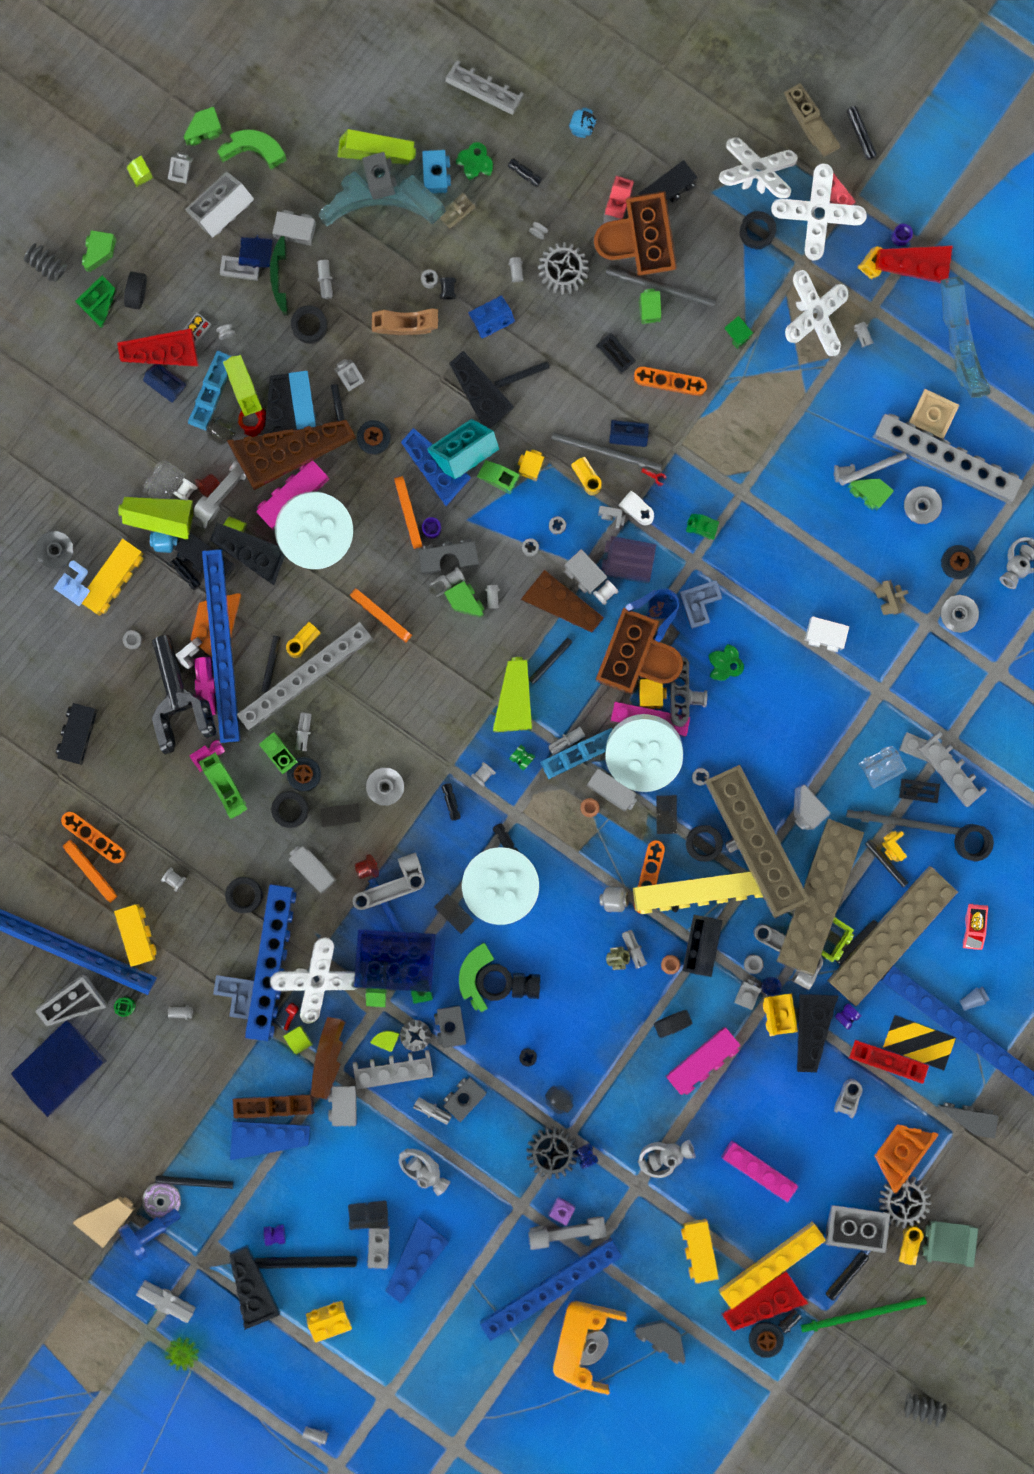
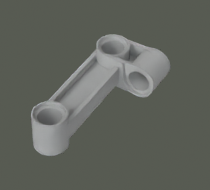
M237 459L229 468L231 472L208 498L203 496L195 505L192 520L199 528L206 529L217 516L220 509L218 505L240 480L244 482L247 480Z
M416 852L398 858L405 877L356 894L353 897L354 907L359 910H365L422 889L425 880ZM418 876L421 878L422 883L419 887L411 885L412 877ZM359 896H364L367 899V904L364 907H359L356 904V899Z
M765 924L757 925L753 931L755 938L780 952L785 935ZM759 929H767L768 934L765 938L758 937ZM820 956L813 976L796 970L792 981L810 990L823 965V958Z
M603 1216L589 1218L586 1224L548 1230L546 1226H537L529 1229L531 1250L547 1248L550 1241L588 1235L590 1239H600L607 1236Z

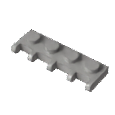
M457 60L446 76L445 82L512 115L514 114L524 97V93L520 92L519 95L508 91V85L502 88L491 82L492 77L488 76L486 80L474 74L476 69L471 68L468 71L460 67V61Z
M939 731L919 749L964 806L968 807L984 794L987 789L982 787L978 790L974 786L972 781L976 778L975 774H971L969 777L966 776L960 768L965 762L963 759H960L958 762L954 761L948 753L953 747L951 744L945 748L942 746L938 739L943 734Z
M425 1050L426 1058L413 1060L412 1053H408L409 1061L394 1063L393 1056H389L390 1064L375 1066L374 1059H370L371 1067L358 1069L357 1062H353L357 1089L433 1077L430 1052Z

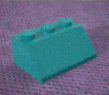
M470 419L428 447L427 450L443 472L456 479L477 466L487 457L492 456L493 453L499 450V446L493 430Z

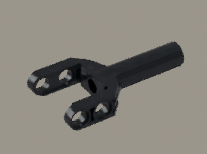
M170 635L158 636L152 640L166 692V697L157 706L152 721L160 750L165 755L174 752L176 746L169 715H174L193 707L198 729L203 736L208 739L216 735V727L209 701L184 689Z

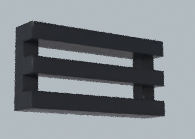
M612 333L597 344V348L621 375L636 362ZM609 339L617 346V348H618V349L625 355V357L629 360L628 363L619 355V353H618V352L612 347V345L608 342ZM605 344L624 367H621L602 345Z
M901 779L898 798L938 803L940 784ZM905 784L933 787L935 791L907 788ZM904 791L934 795V799L904 795Z

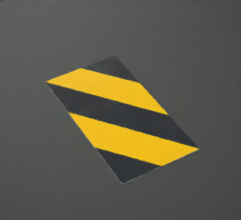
M894 1015L883 1048L945 1070L956 1038Z

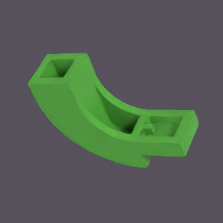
M242 130L230 134L232 142L224 143L217 150L222 162L243 151L259 153L265 159L270 169L287 161L280 145L269 135L256 130Z
M216 752L199 762L200 766L217 792L230 819L247 810L240 791Z
M485 942L467 955L459 973V987L464 1000L471 996L473 998L470 1001L475 1010L479 1009L480 1012L485 1011L488 1007L476 988V974L482 966L494 960Z

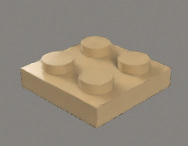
M924 389L909 423L914 424L921 431L925 430L932 433L938 439H944L959 405Z

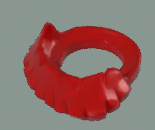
M263 408L255 412L259 419L256 426H245L243 424L244 414L242 411L239 413L238 424L244 430L245 435L255 437L264 429L266 411Z

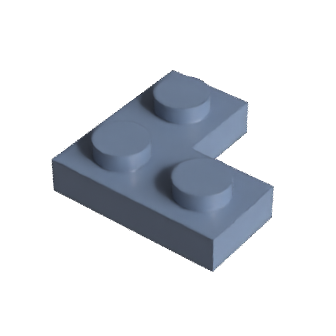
M717 580L680 592L691 629L710 623L705 604L722 599Z
M216 975L213 995L232 997L229 1017L248 1019L254 981Z

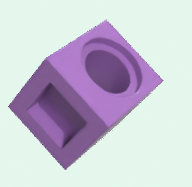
M557 1197L549 1212V1217L567 1226L575 1210V1205Z

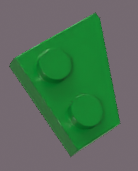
M102 275L75 300L101 329L104 327L116 288Z

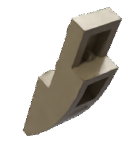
M801 83L784 92L799 124L812 145H816L822 156L825 157L839 149V142L820 116L819 109Z

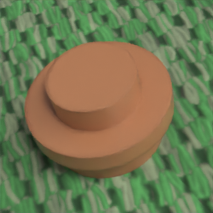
M593 798L585 799L580 806L582 814L586 817L596 816L600 808L599 803Z
M668 955L662 959L661 968L667 974H675L680 969V961L676 956Z

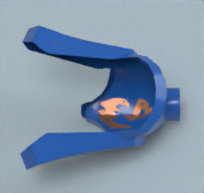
M669 589L653 590L644 597L625 606L631 612L648 603L647 617L666 619L662 622L654 636L657 642L663 639L679 608L677 595Z

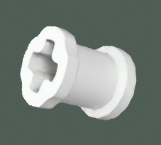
M183 478L182 485L173 494L181 500H188L192 492L197 490L198 487Z
M608 580L605 581L606 584L602 588L593 592L604 605L607 604L606 601L612 595L619 592Z

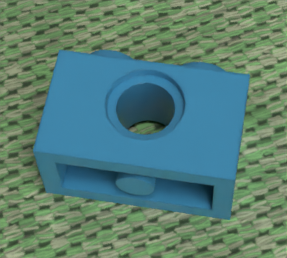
M445 150L422 151L425 194L447 193V186H451L450 175L446 173V168H450L449 156L445 155ZM439 168L442 170V173L434 175L432 171Z

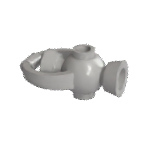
M1019 538L1011 544L1008 550V572L1000 577V582L1007 588L1016 589L1018 579L1034 573V568H1031L1029 562L1034 560L1033 538ZM1026 542L1030 545H1022L1019 552L1020 555L1014 556V549L1018 543Z
M689 1139L682 1143L681 1147L674 1143L654 1142L642 1149L638 1164L642 1172H645L647 1175L663 1178L670 1175L675 1167L682 1163L684 1157L686 1159L695 1158V1151ZM650 1150H661L660 1154L656 1152L648 1154L653 1170H650L643 1158L644 1155ZM662 1164L668 1167L663 1171H657L661 1168Z
M409 1148L399 1154L401 1169L409 1177L417 1180V1184L420 1187L427 1188L433 1186L437 1196L447 1189L450 1181L443 1177L440 1178L439 1165L428 1154ZM411 1155L414 1156L407 1164L405 1159Z

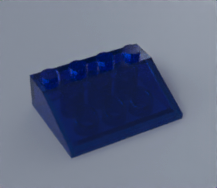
M358 929L354 988L432 992L436 934Z
M66 1020L11 1075L32 1102L49 1117L98 1071L107 1060Z

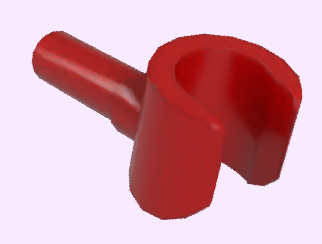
M642 468V473L655 479L656 485L663 486V483L657 480L658 477L666 479L663 473L655 474Z
M292 1002L285 1010L290 1014L283 1028L288 1031L293 1017L299 1010L298 1006Z

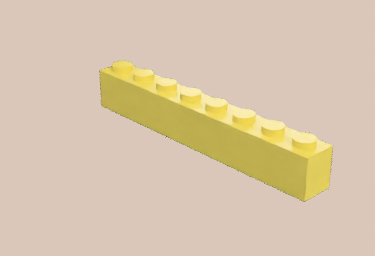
M751 872L632 888L635 910H641V914L653 913L652 909L660 908V911L672 910L671 906L679 905V909L689 908L691 903H698V906L709 905V901L717 900L718 904L726 903L728 898L734 897L736 901L747 900L748 895H754L755 898L763 897Z

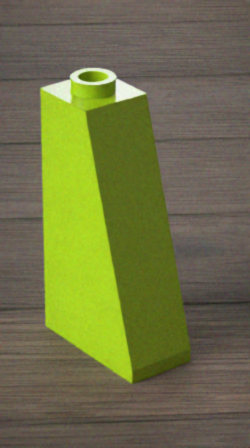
M347 129L339 139L338 157L362 160L363 157L384 152L386 157L391 159L392 163L408 165L412 159H415L416 155L414 141Z
M124 497L123 503L119 504L118 514L122 516V524L188 539L194 514L193 500Z
M513 657L512 661L507 663L493 727L494 733L532 730L527 660H523V657Z

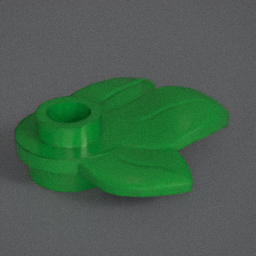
M475 142L470 145L469 149L462 150L457 156L456 164L464 165V172L469 180L475 178L480 171L488 176L491 175L493 161L487 155V149L484 144ZM476 148H479L481 150V154L479 156H476L474 154V150Z
M727 644L724 652L714 651L709 654V660L715 667L710 673L711 678L725 681L730 676L737 677L743 673L744 663L739 659V652L734 646ZM732 664H737V669L732 670Z

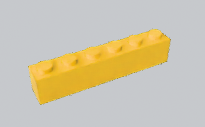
M810 1222L718 1290L732 1309L821 1245L826 1239L816 1225Z

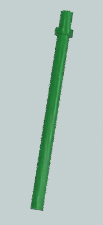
M920 1297L820 1321L811 1320V1323L800 1325L802 1333L812 1330L817 1332L821 1328L925 1305L927 1301L925 1297Z

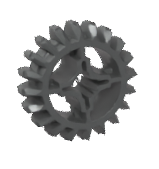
M556 1126L553 1127V1132H549V1127H546L545 1134H543L541 1129L538 1130L539 1138L535 1134L532 1135L536 1141L535 1143L532 1141L528 1142L530 1146H533V1149H526V1152L532 1153V1155L527 1156V1160H534L529 1166H537L534 1170L535 1173L542 1170V1178L545 1176V1173H548V1179H552V1174L555 1173L556 1179H559V1172L566 1176V1168L570 1172L573 1170L569 1164H577L572 1157H578L577 1153H573V1151L578 1149V1146H571L575 1139L568 1140L571 1135L569 1132L563 1136V1128L560 1129L559 1133H556ZM551 1137L548 1147L537 1148L540 1142ZM557 1138L565 1142L568 1151L557 1148ZM554 1143L555 1152L558 1151V1154L554 1155L551 1162L550 1154L547 1155V1151H551L552 1144ZM536 1154L545 1156L548 1159V1168L538 1161ZM568 1157L563 1165L554 1168V1163L558 1158Z

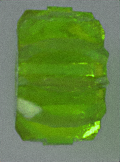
M178 1337L177 1343L171 1341V1347L166 1349L170 1354L165 1358L166 1360L172 1359L169 1366L171 1367L176 1364V1371L180 1369V1366H182L183 1371H186L187 1365L192 1368L194 1366L193 1361L198 1360V1357L194 1354H197L199 1349H192L196 1343L192 1342L189 1345V1338H186L183 1343L182 1338ZM181 1350L183 1353H186L184 1358H182V1355H178Z

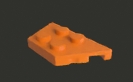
M239 593L227 596L231 636L241 598ZM207 601L199 602L190 640L193 641L198 637L203 642L199 647L212 657Z
M897 1124L874 1156L894 1193L899 1191L938 1136L937 1133L923 1132L921 1129H910L907 1126Z

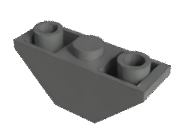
M664 1320L639 1324L634 1327V1332L637 1333L635 1336L643 1342L648 1340L653 1344L651 1347L660 1353L664 1351L669 1354L668 1358L674 1363H685L686 1360L679 1330Z

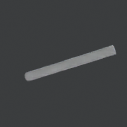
M905 452L899 453L839 479V482L843 486L905 460L907 455Z

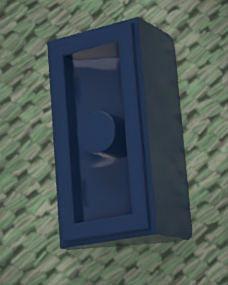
M154 364L145 373L143 378L147 385L171 403L177 399L186 387L184 382L160 364Z
M611 420L609 443L647 447L649 424Z

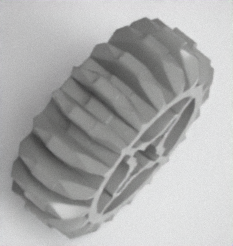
M564 242L562 248H560L559 244L556 243L555 250L551 246L548 247L550 254L544 251L543 256L545 258L539 259L541 265H538V270H541L539 277H544L542 284L549 282L547 289L549 290L553 286L554 293L561 289V294H564V289H567L570 294L572 293L571 287L577 291L579 289L577 283L583 286L584 281L582 279L588 278V275L585 273L589 272V267L585 266L588 264V260H582L585 257V253L579 254V247L574 251L573 244L566 248V243ZM565 255L560 261H551L556 256ZM571 257L577 262L579 271L570 265ZM566 262L567 267L561 275L560 269L563 267V265H565ZM548 266L557 272L556 280L549 274ZM567 276H576L571 281L562 282L563 279Z
M914 1176L911 1177L910 1181L907 1178L901 1186L903 1188L900 1195L892 1198L893 1190L891 1186L889 1187L887 1184H884L887 1191H880V1194L885 1197L878 1199L879 1202L884 1203L879 1206V1209L886 1210L883 1213H890L889 1223L894 1221V1225L898 1227L901 1222L902 1228H906L907 1222L910 1227H913L914 1220L918 1225L921 1224L918 1219L920 1216L926 1219L923 1212L929 1213L930 1209L925 1206L931 1205L932 1202L926 1200L931 1195L930 1193H924L928 1188L926 1186L921 1187L923 1183L921 1180L916 1182ZM909 1186L917 1190L920 1199L910 1197ZM906 1197L911 1202L904 1206L898 1201ZM890 1204L900 1206L901 1217L893 1213ZM919 1205L915 1213L907 1216L911 1207Z

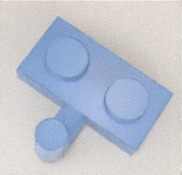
M72 560L69 563V567L79 574L73 579L64 573L54 589L80 606L90 592L89 589L81 585L88 571Z

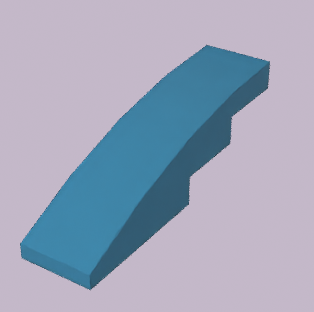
M220 351L216 352L203 380V386L195 401L188 424L203 430L207 429L228 379L223 361L231 357L230 355Z
M308 371L289 373L297 430L308 426L316 427Z
M613 728L541 761L540 763L548 779L605 753L607 740Z

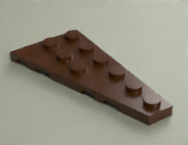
M347 420L325 423L322 426H308L299 430L290 429L252 438L249 436L240 440L232 439L227 440V443L253 490H256L356 439Z

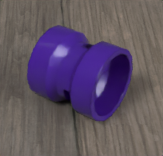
M899 224L891 236L894 245L898 247L906 246L913 236V230L908 224Z
M429 517L423 521L422 530L424 535L430 539L437 538L440 535L441 524L438 519Z
M847 1003L844 1006V1010L838 1012L834 1017L849 1030L852 1027V1023L858 1021L862 1016Z
M284 1224L273 1228L271 1226L264 1227L266 1246H272L274 1243L286 1244Z

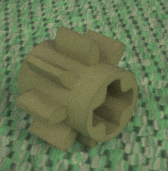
M623 946L610 948L611 952L606 955L607 964L613 970L626 969V965L630 962L629 952L624 950Z

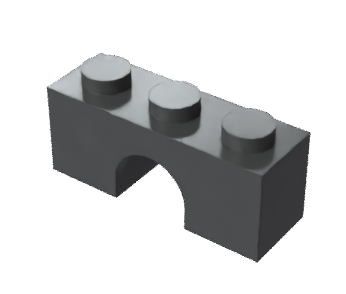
M471 539L461 540L460 544L452 545V542L442 543L441 547L433 548V545L423 546L422 550H418L422 575L441 572L440 563L446 556L457 558L460 569L479 566L475 541L471 542Z

